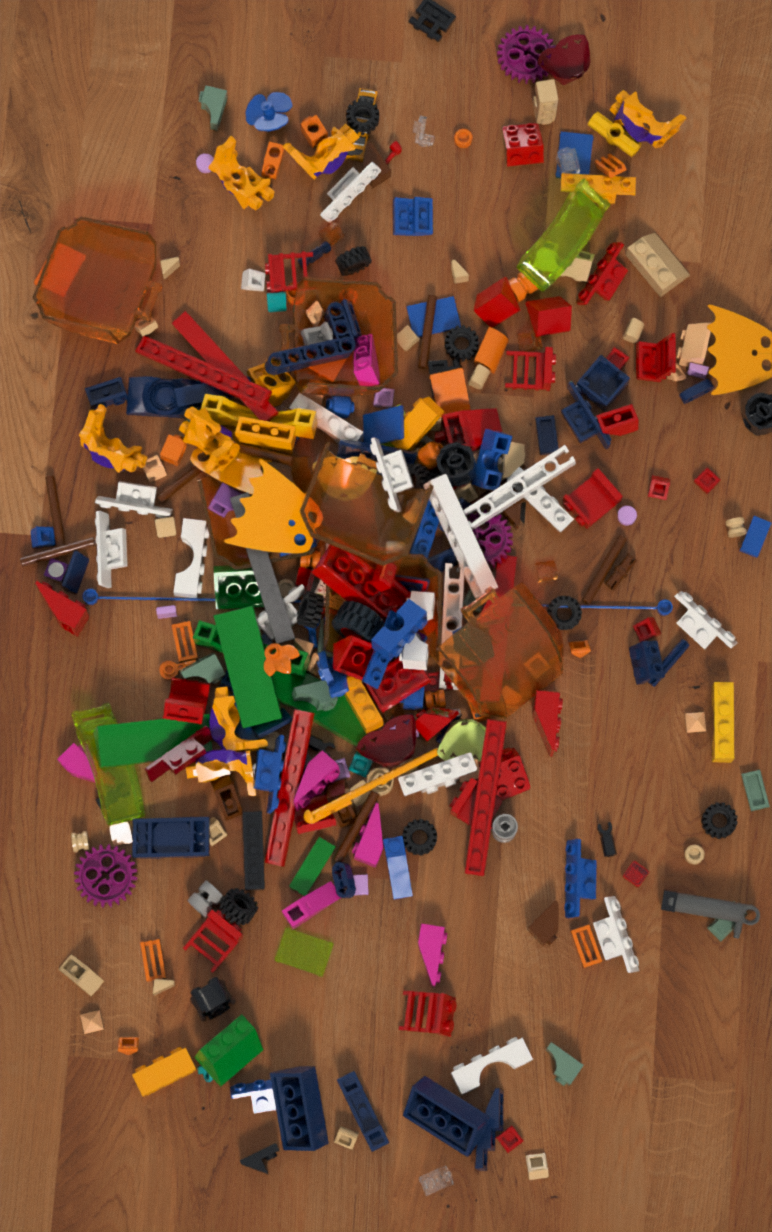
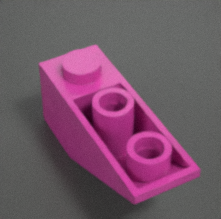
M373 335L359 336L354 339L356 345L354 349V374L361 389L378 385L380 373Z
M73 743L57 759L74 777L111 788L116 787L113 782L116 779L108 771L104 773L99 768V762L95 758L91 760L86 755L88 751L82 745L77 746Z
M323 750L307 764L293 801L297 811L305 808L314 796L321 794L330 782H334L339 777L340 770L338 764Z
M378 803L370 811L367 817L370 819L367 825L363 824L359 834L362 836L360 843H355L352 851L355 854L354 860L375 868L383 851Z
M330 881L283 909L282 914L292 930H294L341 897L337 895L335 886Z
M421 923L418 947L431 986L435 988L436 983H440L441 972L438 971V966L443 964L445 953L441 952L442 944L446 945L448 933L444 932L445 927Z

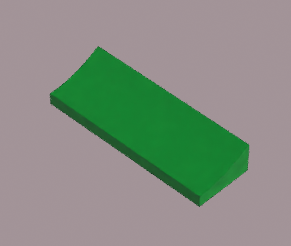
M254 606L213 615L242 727L249 728L282 719L283 716L273 678L264 671V662L266 660L265 647Z
M278 671L272 675L278 701L293 710L315 713L313 722L355 747L366 735L344 695L338 697L334 708L328 711H323V709L317 711L314 705L305 701L294 702L292 697L294 687L321 680L307 672L305 677L291 673L284 674Z
M204 714L202 724L157 719L97 726L93 731L99 768L155 762L166 752L172 750L204 726H208L210 729V714ZM212 741L203 746L206 751L213 750Z

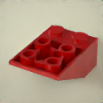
M497 408L463 410L442 415L441 422L447 445L457 442L470 447L472 451L479 450L485 429L503 432Z
M36 581L35 584L40 595L60 627L78 637L89 619L87 609H85L86 606L80 601H71L68 599L69 596L62 591L55 592L48 583L43 581L41 584Z
M537 690L534 697L533 719L548 755L552 757L553 753L557 752L559 748L560 737L556 736V733H559L561 727V718L558 717V714H561L563 699L559 698L560 693Z

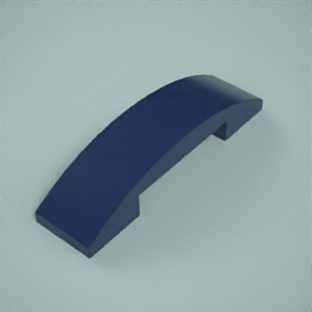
M355 1071L337 1079L340 1089L371 1152L389 1144L387 1136L371 1107Z

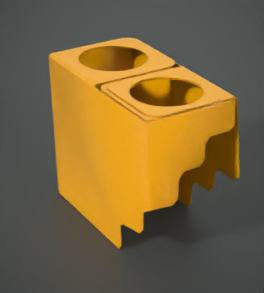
M288 372L283 373L286 377L285 382L279 379L281 374H266L258 377L255 383L272 391L268 401L273 407L281 405L282 401L288 398L296 383ZM276 381V386H271L272 383Z

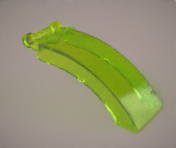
M582 179L575 190L568 195L551 225L522 256L516 267L542 292L553 284L578 256L593 235L605 211L611 205L608 200H604L588 185L589 182L586 179ZM583 190L599 205V207L583 193Z
M104 703L100 707L80 712L78 710L73 711L71 715L76 726V734L89 761L100 798L101 812L107 825L110 826L144 817L143 799L134 764L99 768L93 730L101 725L118 724L110 703ZM100 714H104V715H105L104 717H100V718L88 720V721H85V722H82V720H81V719H84V718H88V717H92V716H96V715H100Z

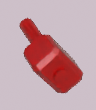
M390 559L379 562L372 579V585L380 592L393 587L406 599L411 598V592L394 579L397 571L396 564Z

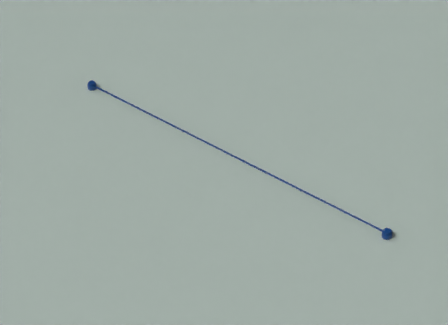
M87 589L83 593V600L87 605L96 604L98 599L215 601V598L98 596L94 589ZM666 599L661 600L657 607L580 605L581 608L657 609V612L662 616L669 615L673 609L672 603ZM296 600L293 603H301V600ZM513 604V607H548V605ZM563 605V606H560L559 608H570V607H568V606H566V605Z

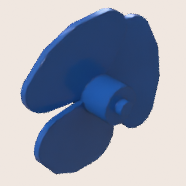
M280 92L271 93L267 97V101L262 94L254 96L245 112L246 122L249 125H254L259 131L280 129L288 123L289 119L287 115L277 112H287L292 108L293 104L290 97Z

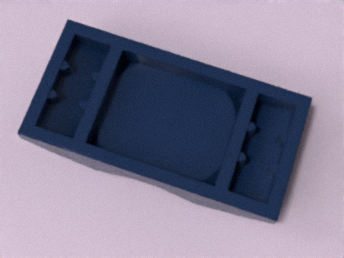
M129 377L126 414L188 419L184 414L190 407L177 408L173 389L203 382L184 378ZM202 405L193 407L200 410Z
M210 817L133 819L132 858L161 859L210 856Z

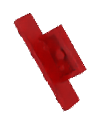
M613 242L607 247L606 254L597 263L596 270L587 280L588 283L579 292L576 304L587 305L595 292L605 301H610L628 272L616 260L624 246L622 242Z

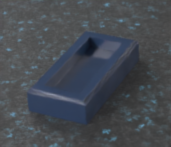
M554 415L535 417L540 455L552 454L559 449Z

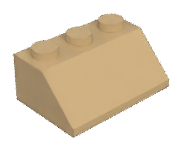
M656 233L641 237L627 248V258L660 297L690 276Z

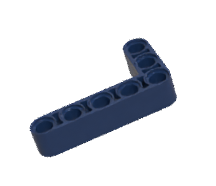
M333 302L324 313V320L328 322L333 332L332 340L272 353L264 365L266 372L271 375H277L348 358L356 345L344 307L338 302ZM330 311H335L338 316L332 315ZM336 328H340L343 333H339ZM342 345L347 346L349 350H344ZM324 349L329 350L331 354L325 353ZM306 353L312 354L314 358H309ZM289 357L294 358L296 362H291ZM271 361L277 362L278 366H273Z

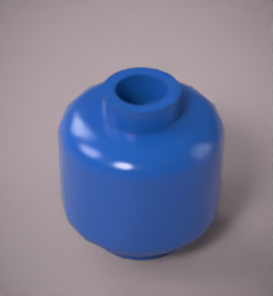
M334 393L326 400V409L342 419L348 418L350 413L354 412L355 404L347 394Z

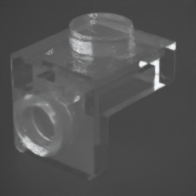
M420 116L419 121H415L413 132L416 133L415 143L423 147L433 146L435 136L424 134L427 117Z
M447 1166L419 1177L426 1196L454 1184L452 1174Z

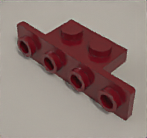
M204 726L196 731L192 736L147 766L145 771L148 780L153 782L168 770L176 775L205 755L206 750L203 746L212 740L209 727Z

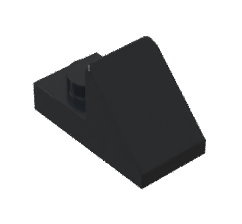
M275 1143L240 1160V1162L245 1167L269 1175L262 1160L266 1159V1161L277 1157L276 1153L279 1152V1148Z

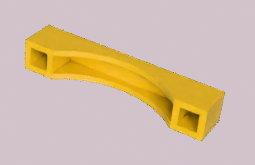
M205 394L201 409L206 408L210 418L218 424L237 427L239 416L259 420L246 406L237 404L223 396ZM300 408L278 411L279 414L270 421L295 426L297 437L314 439L318 425L316 411Z

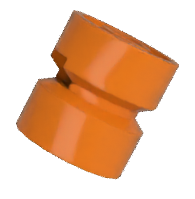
M528 269L518 273L517 278L513 277L508 280L517 303L524 300L527 293L532 294L540 288L537 279Z

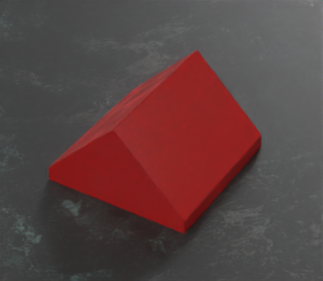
M507 277L502 278L483 290L476 297L473 311L491 328L521 311Z
M560 296L525 302L536 337L564 333L571 330L572 305Z
M353 635L334 643L333 669L362 680L374 651L372 643Z

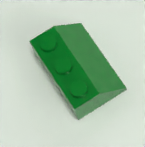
M251 564L214 566L216 609L246 608L250 606L264 607Z
M241 1014L203 1046L194 1058L221 1087L263 1051V1047L256 1029Z

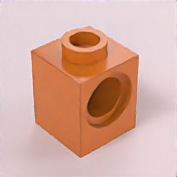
M317 115L309 116L302 121L301 132L311 148L317 146L323 139L328 138V132ZM310 128H317L318 131H317V132H310L309 129H310Z
M176 434L174 436L168 435L160 453L161 460L179 466L187 448V443L183 442L184 438Z

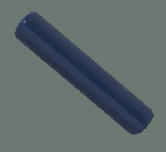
M681 639L662 661L664 675L688 649L689 643L684 639ZM653 679L648 683L655 687L661 679Z

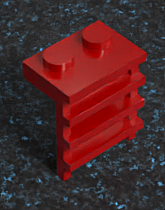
M313 252L268 254L269 263H265L266 275H270V281H266L267 292L316 289V284L308 285L306 257H313ZM295 258H302L304 285H297ZM283 259H291L293 286L285 285Z
M675 333L669 334L658 343L641 341L636 343L637 380L661 382L662 379H666V376H671V373L676 372Z
M545 347L544 353L506 352V355L514 356L513 382L505 383V388L550 391L551 383H555V372H552V365H556V354H553V347ZM518 356H525L524 384H517ZM529 357H536L535 385L528 384Z
M327 794L314 796L305 808L295 811L294 822L298 834L336 826L333 813L313 824H309L304 820L306 810L312 812L328 803Z
M213 910L209 912L206 921L183 947L186 951L192 946L214 964L210 970L212 973L219 968L221 963L243 938V934L240 933L242 929L234 922L229 924L225 920V915L219 910L217 912ZM205 927L229 946L226 952L201 933ZM198 936L222 955L218 961L194 943Z
M403 991V995H408L405 1024L404 1026H399L398 1030L435 1033L451 1037V1032L454 1029L453 1016L457 1007L455 997L444 993ZM415 996H419L415 1027H411ZM426 997H429L426 1028H422Z

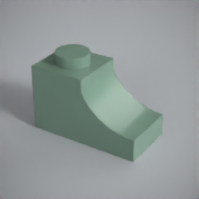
M206 85L204 91L200 92L199 102H201V109L206 110L211 117V130L218 131L228 99L227 90Z
M213 652L179 670L184 679L199 676L205 678L208 683L212 682V684L221 681L222 676L225 675L220 662Z
M326 680L294 687L292 692L294 702L305 701L311 703L316 707L317 711L333 709L338 700V697L331 698Z
M551 1042L546 1051L551 1055L555 1063L553 1075L556 1078L554 1080L562 1086H565V1084L570 1086L584 1065Z

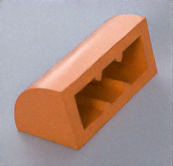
M489 327L474 359V366L480 364L495 374L509 339L503 333Z

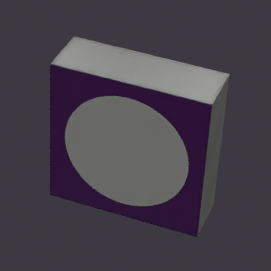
M52 558L45 570L44 577L62 583L69 565Z

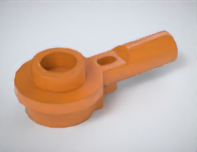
M196 659L179 664L173 661H165L160 665L159 673L164 679L171 680L172 677L175 678L178 675L179 670L196 662Z

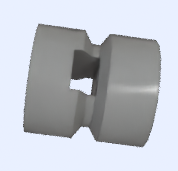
M502 814L496 817L491 829L494 839L501 843H508L513 840L518 829L517 821L509 814Z
M205 880L199 887V892H194L187 901L206 918L209 912L213 910L212 906L218 905L224 896Z

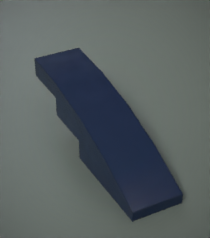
M205 383L173 389L177 408L200 406L203 403L205 394L223 396L229 400L237 398Z
M340 440L337 457L344 460L350 457H363L375 464L378 462L376 455H373L370 448L372 443ZM381 445L384 456L402 450L406 464H415L417 452Z
M495 1088L486 1108L485 1114L490 1116L485 1133L477 1143L475 1169L478 1171H487L488 1151H495L496 1131H503L504 1091L500 1088Z

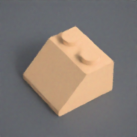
M711 323L688 324L687 329L682 330L680 341L684 342L683 347H679L677 358L680 359L679 365L689 367L690 362L703 365L711 332L707 329V325Z

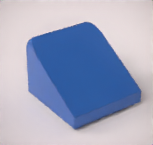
M36 526L31 530L32 548L55 546L53 527Z

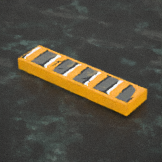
M359 88L357 102L359 98H361V101H364V98H366L368 102L372 100L373 105H375L378 92ZM359 111L355 117L359 122H366L369 120L370 115L366 111ZM358 132L360 138L353 144L356 149L349 151L345 159L363 162L369 134L364 132V135H361V132Z

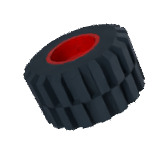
M355 601L343 602L331 622L334 630L342 638L353 635L368 642H371V639L384 626L383 619L374 610Z

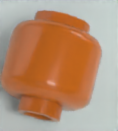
M433 441L428 442L418 451V463L427 467V469H435L437 467V456L440 454L443 445Z

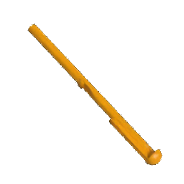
M438 748L405 763L312 812L306 810L304 820L309 824H313L352 804L350 800L372 790L380 784L384 785L389 780L438 756Z

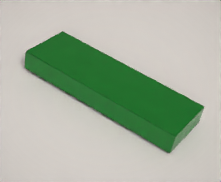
M319 837L289 885V888L302 896H306L336 846Z

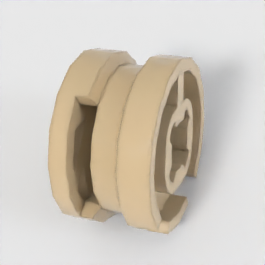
M385 767L374 768L367 775L366 783L390 771ZM394 779L389 780L384 785L376 786L372 791L378 793L379 796L388 794L393 788Z

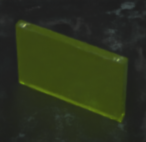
M285 928L274 961L323 977L334 943Z

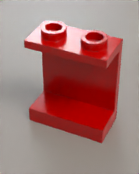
M597 468L587 481L571 494L564 495L562 501L564 508L576 516V522L581 527L584 526L588 529L620 503L623 496Z
M172 677L169 698L165 700L163 719L202 724L209 698L210 683Z

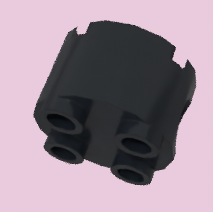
M758 393L753 395L747 401L742 413L745 427L756 436L772 432L771 394Z
M455 442L444 446L440 450V454L437 456L440 476L446 474L452 487L465 485L476 477V461L470 447Z
M218 977L210 979L207 982L208 985L203 988L197 987L190 992L192 996L190 1002L195 1006L198 1016L203 1022L207 1020L206 1017L212 1020L230 1009V1003L234 1005L236 1002L233 995L228 991L225 981L219 980Z

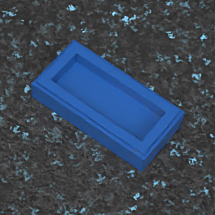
M753 516L740 552L758 558L771 522Z

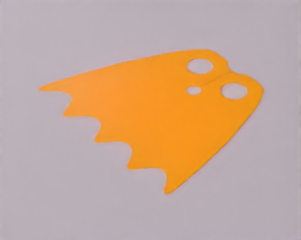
M708 305L709 309L715 314V321L707 325V329L714 334L716 339L714 345L708 348V351L716 358V365L708 373L718 381V386L711 392V395L745 389L772 377V366L769 371H765L762 368V361L767 359L772 365V332L742 315L714 305ZM763 336H767L770 339L771 344L768 348H764L761 345V338ZM753 350L757 351L756 356L752 355Z
M226 426L225 428L233 434V441L236 442V427ZM197 448L192 452L190 460L193 465L205 472L204 469L210 457L207 461H199L197 457L203 451ZM238 453L236 458L223 472L216 470L208 475L253 495L254 488L249 478L261 477L263 475L260 469L262 465L259 460H264L266 463L272 461Z
M260 459L259 462L264 470L261 477L249 478L254 488V494L251 497L240 498V502L245 507V514L242 517L231 519L232 524L237 529V534L233 538L225 539L224 542L268 552H307L313 543V532L320 527L323 519L320 510L289 479ZM306 513L314 514L315 522L313 524H306L303 517ZM290 520L295 521L294 526L288 524ZM297 534H303L306 537L304 545L299 546L295 544L294 537Z

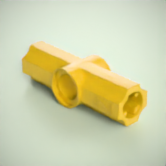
M598 111L588 122V126L606 138L608 144L617 146L630 157H633L642 145V143L637 142L625 132L620 124L613 123ZM616 132L619 136L614 137L610 133Z

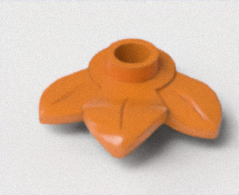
M277 643L268 645L265 649L264 671L270 677L276 671L290 674L291 659L299 657V651L292 645L281 646Z

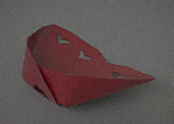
M583 34L565 37L558 42L555 48L544 50L540 54L537 63L561 85L571 83L583 77V74L589 69L591 63L589 42ZM581 39V41L579 42V44H577L576 42H574V40L579 41V40Z
M402 715L391 719L384 725L382 730L372 731L365 735L358 742L356 750L362 756L386 769L400 765L410 759L415 753L417 732L414 716ZM396 724V730H390ZM375 737H377L375 743L373 741H370V739H374Z

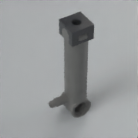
M664 889L661 910L735 922L733 937L737 939L740 938L743 924L754 925L760 919L759 909L752 904L731 902ZM747 910L755 911L756 916L753 920L745 918L744 914Z

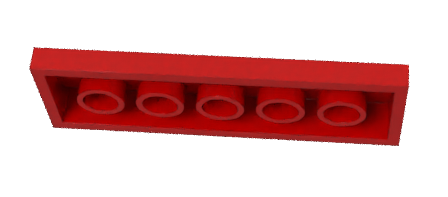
M337 538L331 541L326 552L312 570L315 576L343 599L366 605L374 610L383 619L384 623L389 610L396 613L407 601L393 587L383 592L377 590L372 585L375 570Z

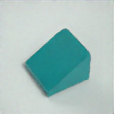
M286 292L267 294L268 312H284L287 310Z
M356 751L349 771L366 778L373 761Z

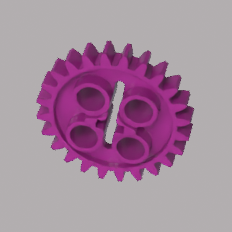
M526 25L525 30L519 26L517 32L513 28L511 34L506 32L505 38H501V44L498 45V50L500 51H497V57H500L498 64H502L500 69H506L505 76L511 74V80L517 77L518 83L524 79L525 84L528 83L529 79L533 83H535L536 78L542 81V74L547 77L548 73L537 63L540 54L536 53L535 50L540 49L544 51L547 48L556 47V45H552L553 39L547 40L549 34L542 35L543 29L537 32L536 26L529 30L528 25ZM526 41L528 44L522 45L519 42ZM515 55L518 59L513 60L510 56ZM532 64L534 68L529 69L526 65Z
M478 512L475 515L471 513L467 520L473 523L480 516ZM501 514L483 523L489 526L487 529L482 530L477 527L472 530L480 549L485 551L483 555L487 564H490L493 568H495V562L502 564L501 557L507 559L505 552L511 553L509 546L513 545V541L510 540L513 538V533H508L511 531V526H506L507 520L501 521ZM498 538L500 542L493 544L491 540Z
M110 844L107 845L106 849L100 845L98 851L92 847V854L86 851L87 858L80 857V860L83 862L82 865L76 864L80 871L74 872V875L79 876L74 882L81 884L76 889L77 891L83 890L81 893L82 898L88 896L87 903L94 900L93 905L95 907L99 902L102 908L105 907L106 903L112 908L113 902H116L119 906V899L127 901L125 895L132 896L129 889L136 888L132 881L138 880L137 877L133 876L138 871L137 869H131L135 862H128L131 856L127 855L124 857L126 851L123 849L119 853L118 846L111 850ZM106 858L113 860L112 865L109 867L102 865L103 860ZM116 865H120L118 869L111 872ZM89 871H96L97 877L90 880L87 878ZM104 872H105L106 874H109V877H110L109 880H107V879H105V878H104L103 880H101V879L103 878V875H102V874H103ZM116 874H125V879L122 882H116L114 879ZM101 880L95 888H92L93 884ZM103 885L110 887L109 892L105 895L99 893Z

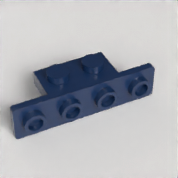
M572 381L568 382L567 389L576 402L561 410L564 419L579 443L597 435L606 450L609 449L611 445L610 435L602 433L596 416L591 412L590 403L587 400L584 401L581 396L582 391L577 384L574 385Z

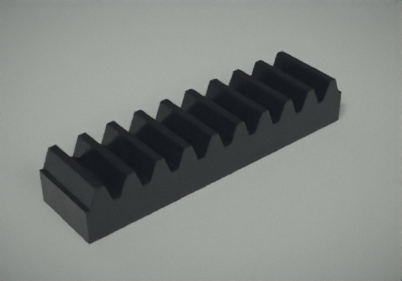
M262 811L242 812L245 891L265 890Z

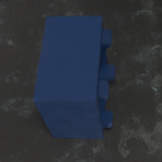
M600 355L578 380L577 385L586 398L605 412L627 387L630 377L604 356Z

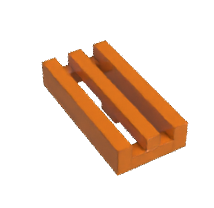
M610 153L607 154V159L603 156L600 158L601 162L598 160L594 161L596 168L609 178L626 171L625 164Z
M187 621L171 625L179 663L193 659L197 660L198 656L193 640L191 622ZM186 626L188 627L193 655H189L184 631ZM176 628H180L185 657H182Z
M590 925L570 931L583 969L603 962ZM585 930L587 931V934L589 936L592 948L596 956V960H593L585 935L583 933V931ZM576 933L580 934L583 946L585 948L589 962L587 963Z
M160 939L140 942L146 981L166 979ZM153 945H157L161 975H157ZM145 946H149L153 969L152 977L149 974Z

